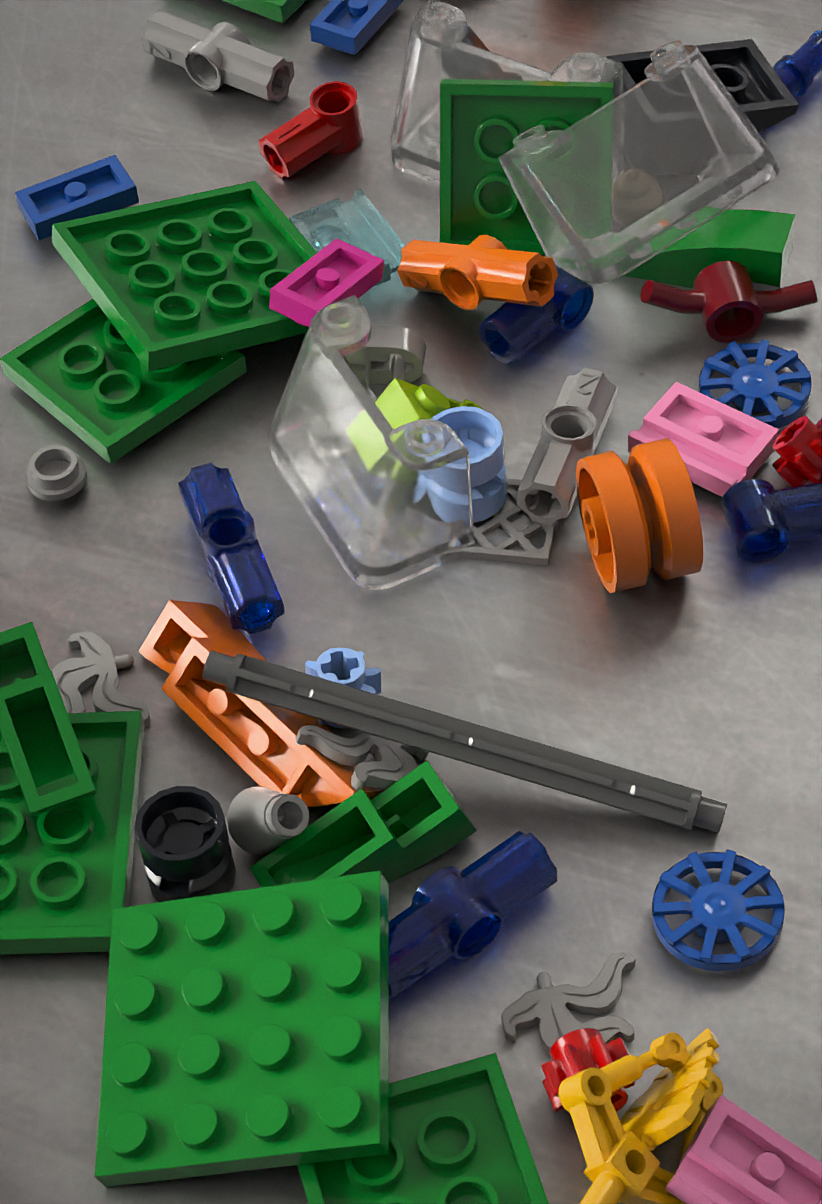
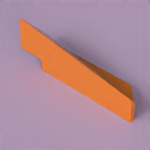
M169 600L139 650L145 658L170 674L161 689L260 787L298 796L305 802L308 808L340 804L356 793L357 790L351 786V777L357 765L347 766L326 758L312 746L296 743L295 738L302 726L314 725L332 733L325 724H318L317 718L227 692L226 686L203 679V669L210 651L232 657L239 653L267 662L229 618L213 604ZM369 786L363 787V790L371 799L384 791L383 789Z

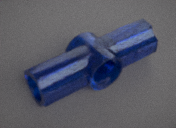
M212 462L193 467L189 475L178 483L179 493L202 549L207 575L217 587L233 630L241 629L247 631L250 635L271 629L274 621L285 614L284 604L257 540L254 518L245 510L228 468L216 467Z
M519 830L462 871L454 866L444 867L433 873L421 884L412 898L411 906L389 921V996L395 997L453 955L456 959L465 960L482 952L496 938L506 917L558 881L557 868L551 861L545 846L531 832L524 834Z

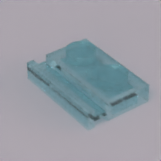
M361 189L353 191L354 198L345 202H341L339 198H336L289 217L292 224L317 253L338 238L383 259V277L374 286L391 280L390 273L397 271L402 258L401 250L405 247V244Z

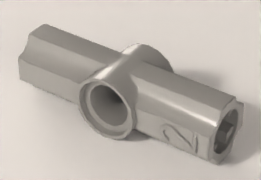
M157 10L148 19L145 33L142 36L144 52L184 67L190 78L205 90H217L225 83L278 104L287 96L290 83L295 76L293 61L250 45L246 35L238 27L228 22L218 23L213 29H208Z
M583 367L579 373L568 375L555 406L547 410L543 415L541 438L518 488L516 499L517 507L523 509L533 522L552 526L555 521L561 518H568L577 497V461L594 455L616 402L617 386L605 377L603 371Z

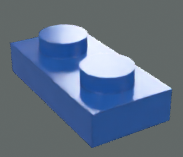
M331 0L309 24L311 41L356 55L404 0Z
M116 155L15 192L18 208L38 241L52 236V224L116 211L139 203L136 185Z

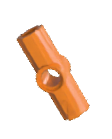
M479 235L469 245L413 239L401 250L402 258L397 269L403 287L415 288L417 291L444 294L453 304L465 310H473L485 299L542 307L554 296V285L559 275L552 257H544L536 252L508 250L502 242L489 235Z

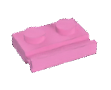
M675 382L643 418V425L639 430H632L628 435V452H631L632 447L669 438L676 445L686 465L691 482L732 501L737 495L739 486L742 483L747 484L775 451L773 444L779 436V429Z
M720 1095L708 1109L679 1162L680 1165L675 1175L665 1188V1190L686 1204H822V1163Z

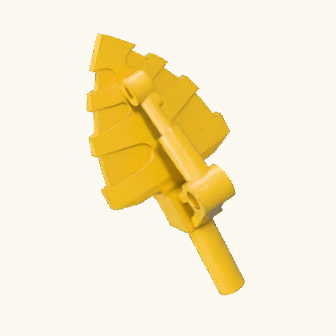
M709 1028L704 1030L688 1046H686L684 1039L678 1033L670 1032L654 1039L651 1042L650 1050L637 1057L626 1055L600 1069L591 1067L561 1082L559 1086V1099L565 1110L571 1114L587 1164V1168L583 1173L593 1183L579 1204H686L665 1190L668 1182L675 1174L659 1167L661 1162L651 1151L691 1125V1130L686 1131L684 1134L681 1161L708 1109L720 1095H723L722 1081L712 1072L713 1066L719 1062L720 1057L715 1049L720 1046L717 1037ZM655 1064L666 1067L655 1077L654 1083L631 1104L624 1113L625 1115L619 1120L610 1100L612 1093L639 1080L643 1075V1071Z

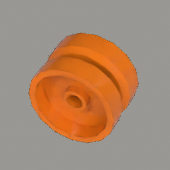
M669 438L632 447L627 465L614 451L584 457L577 461L576 486L581 520L594 566L602 584L609 593L645 585L650 567L663 580L701 571L703 564V535L694 489L686 465L676 445Z

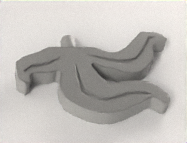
M90 630L72 634L67 639L68 646L71 649L80 648L83 658L66 659L56 664L52 669L67 713L86 712L81 693L84 689L95 683L92 699L96 712L141 711L145 728L149 726L151 718L147 703L123 695L116 690L120 681L117 669L132 666L134 657L130 654L114 657L111 645Z
M314 725L302 726L295 738L297 744L312 746L326 758L347 766L357 765L351 777V786L357 791L363 789L364 786L386 790L418 767L411 755H415L421 761H425L429 753L428 751L359 731L360 733L355 738L348 739ZM368 754L373 755L375 761L361 763Z
M630 953L611 954L596 979L584 987L569 984L553 986L551 977L547 972L539 973L537 976L539 989L525 992L518 1000L506 1007L501 1014L505 1038L514 1043L517 1030L531 1028L538 1024L540 1025L541 1043L547 1053L550 1052L551 1046L559 1038L567 1033L583 1028L597 1029L601 1033L605 1044L618 1038L631 1043L634 1040L635 1032L633 1026L625 1019L615 1015H608L582 1023L575 1019L568 1009L593 1015L609 1012L616 1005L622 993L623 974L635 967L636 959Z

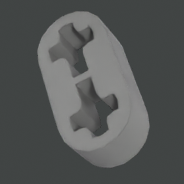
M347 324L330 325L318 334L313 364L323 377L337 382L390 384L394 378H398L412 383L422 375L427 346L424 339L417 332L408 328Z

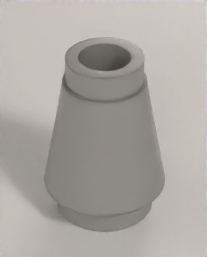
M258 786L241 791L230 804L227 815V827L232 839L241 849L252 854H266L275 850L292 837L303 832L309 821L308 807L301 798Z

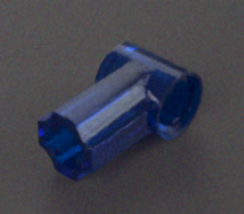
M556 266L559 275L555 281L554 296L542 307L509 302L504 303L479 324L480 340L487 346L491 356L503 364L507 365L512 360L518 361L557 327L565 331L576 328L590 311L594 298L593 287Z
M749 479L732 486L723 495L721 501L722 509L737 555L743 561L750 563L770 561L782 555L789 548L790 543L822 538V483L775 490L774 486L768 481Z

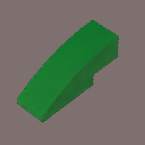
M718 209L685 212L652 219L626 229L612 265V274L694 288V281L697 275L707 266L721 261H734L747 268L752 282L780 287L793 250L796 214L763 210Z
M33 622L0 632V733L31 817L96 794L92 778L54 675L48 666Z
M425 761L373 799L363 789H360L306 827L303 832L292 837L251 866L250 869L261 887L379 870L387 882L390 883L440 856L475 833L477 829L444 780L431 764Z

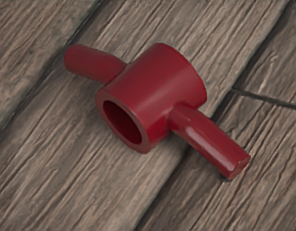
M721 261L707 266L697 275L694 281V290H681L648 280L644 283L640 295L642 302L682 314H701L709 336L722 343L739 342L749 338L761 326L763 314L779 313L818 302L812 280L775 290H755L747 268L734 261Z

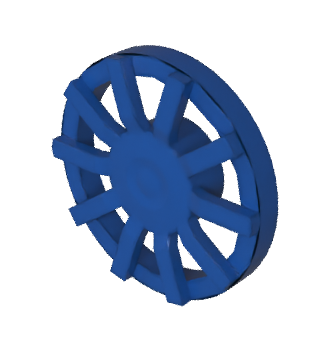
M762 339L760 343L737 344L734 341L729 343L727 348L717 352L712 357L709 356L704 361V366L699 376V393L715 399L711 395L710 389L729 388L731 390L718 398L717 401L725 405L733 402L738 408L742 409L743 413L749 416L752 415V412L769 410L771 415L753 418L777 429L795 421L809 404L812 386L810 371L798 358V353L794 350L787 351L769 344L770 341ZM756 357V361L749 364L747 358ZM766 359L774 360L770 366L764 365ZM736 360V362L739 365V368L736 369L734 366L728 363ZM784 367H788L792 371L789 373H782L779 375L777 374ZM716 371H719L721 373L728 375L731 378L711 377ZM800 382L801 391L799 393L779 385ZM778 396L793 401L789 408L781 410L776 402Z
M726 849V853L707 852L698 854L696 851L688 854L687 858L676 863L667 872L664 871L661 874L653 895L652 921L659 940L677 959L703 970L717 972L733 971L758 962L776 945L784 924L785 907L783 895L776 881L770 875V870L745 857L736 855L735 851ZM721 868L719 882H712L706 869ZM732 871L747 876L736 886L730 884ZM694 872L701 886L697 889L690 883L682 880V878ZM757 884L767 894V896H755L746 899L744 897ZM671 888L691 899L690 902H664ZM753 909H773V918L770 924L746 914V911ZM664 915H690V919L673 932L664 918ZM744 926L763 935L759 941L749 948L740 934ZM695 931L697 935L704 939L702 951L690 948L682 940ZM731 941L736 951L734 954H712L715 942Z

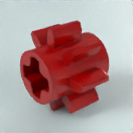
M803 416L787 426L776 438L773 449L781 457L772 464V467L795 492L802 489L806 483L814 492L822 491V419L815 425L807 416Z
M583 1028L567 1033L551 1046L549 1053L552 1061L543 1063L541 1067L546 1077L542 1083L554 1111L559 1112L565 1109L559 1099V1086L563 1080L591 1067L600 1069L629 1055L622 1038L605 1044L601 1033L597 1029ZM635 1082L612 1093L610 1100L616 1112L628 1100L625 1089L633 1087Z

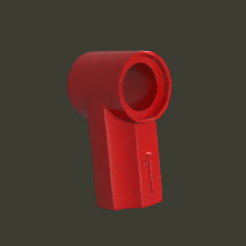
M340 81L326 82L318 86L310 95V107L258 140L260 153L274 174L283 180L325 153L344 154L355 150L361 144L363 130L357 91L353 86Z

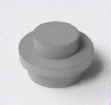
M49 445L36 451L31 457L26 471V481L30 492L37 498L46 501H60L72 497L83 488L87 479L83 460L72 449L63 445Z

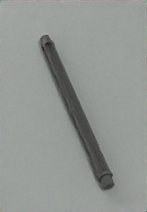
M210 651L203 669L202 677L204 680L226 686V691L688 830H691L692 826L719 833L724 819L727 804L701 796L702 791L246 655L238 653L235 657Z

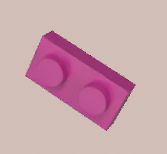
M336 238L271 288L269 309L293 319L300 325L319 331L382 280L384 260Z

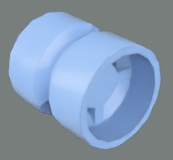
M467 406L446 409L433 416L425 426L422 436L424 460L427 468L428 495L432 508L441 517L456 523H475L495 515L505 504L508 493L504 464V437L500 422L490 412L478 407Z

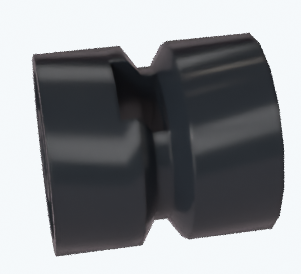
M174 786L157 792L145 801L136 815L134 830L152 896L158 902L229 892L234 885L236 869L229 844L225 817L220 803L209 792L194 786Z

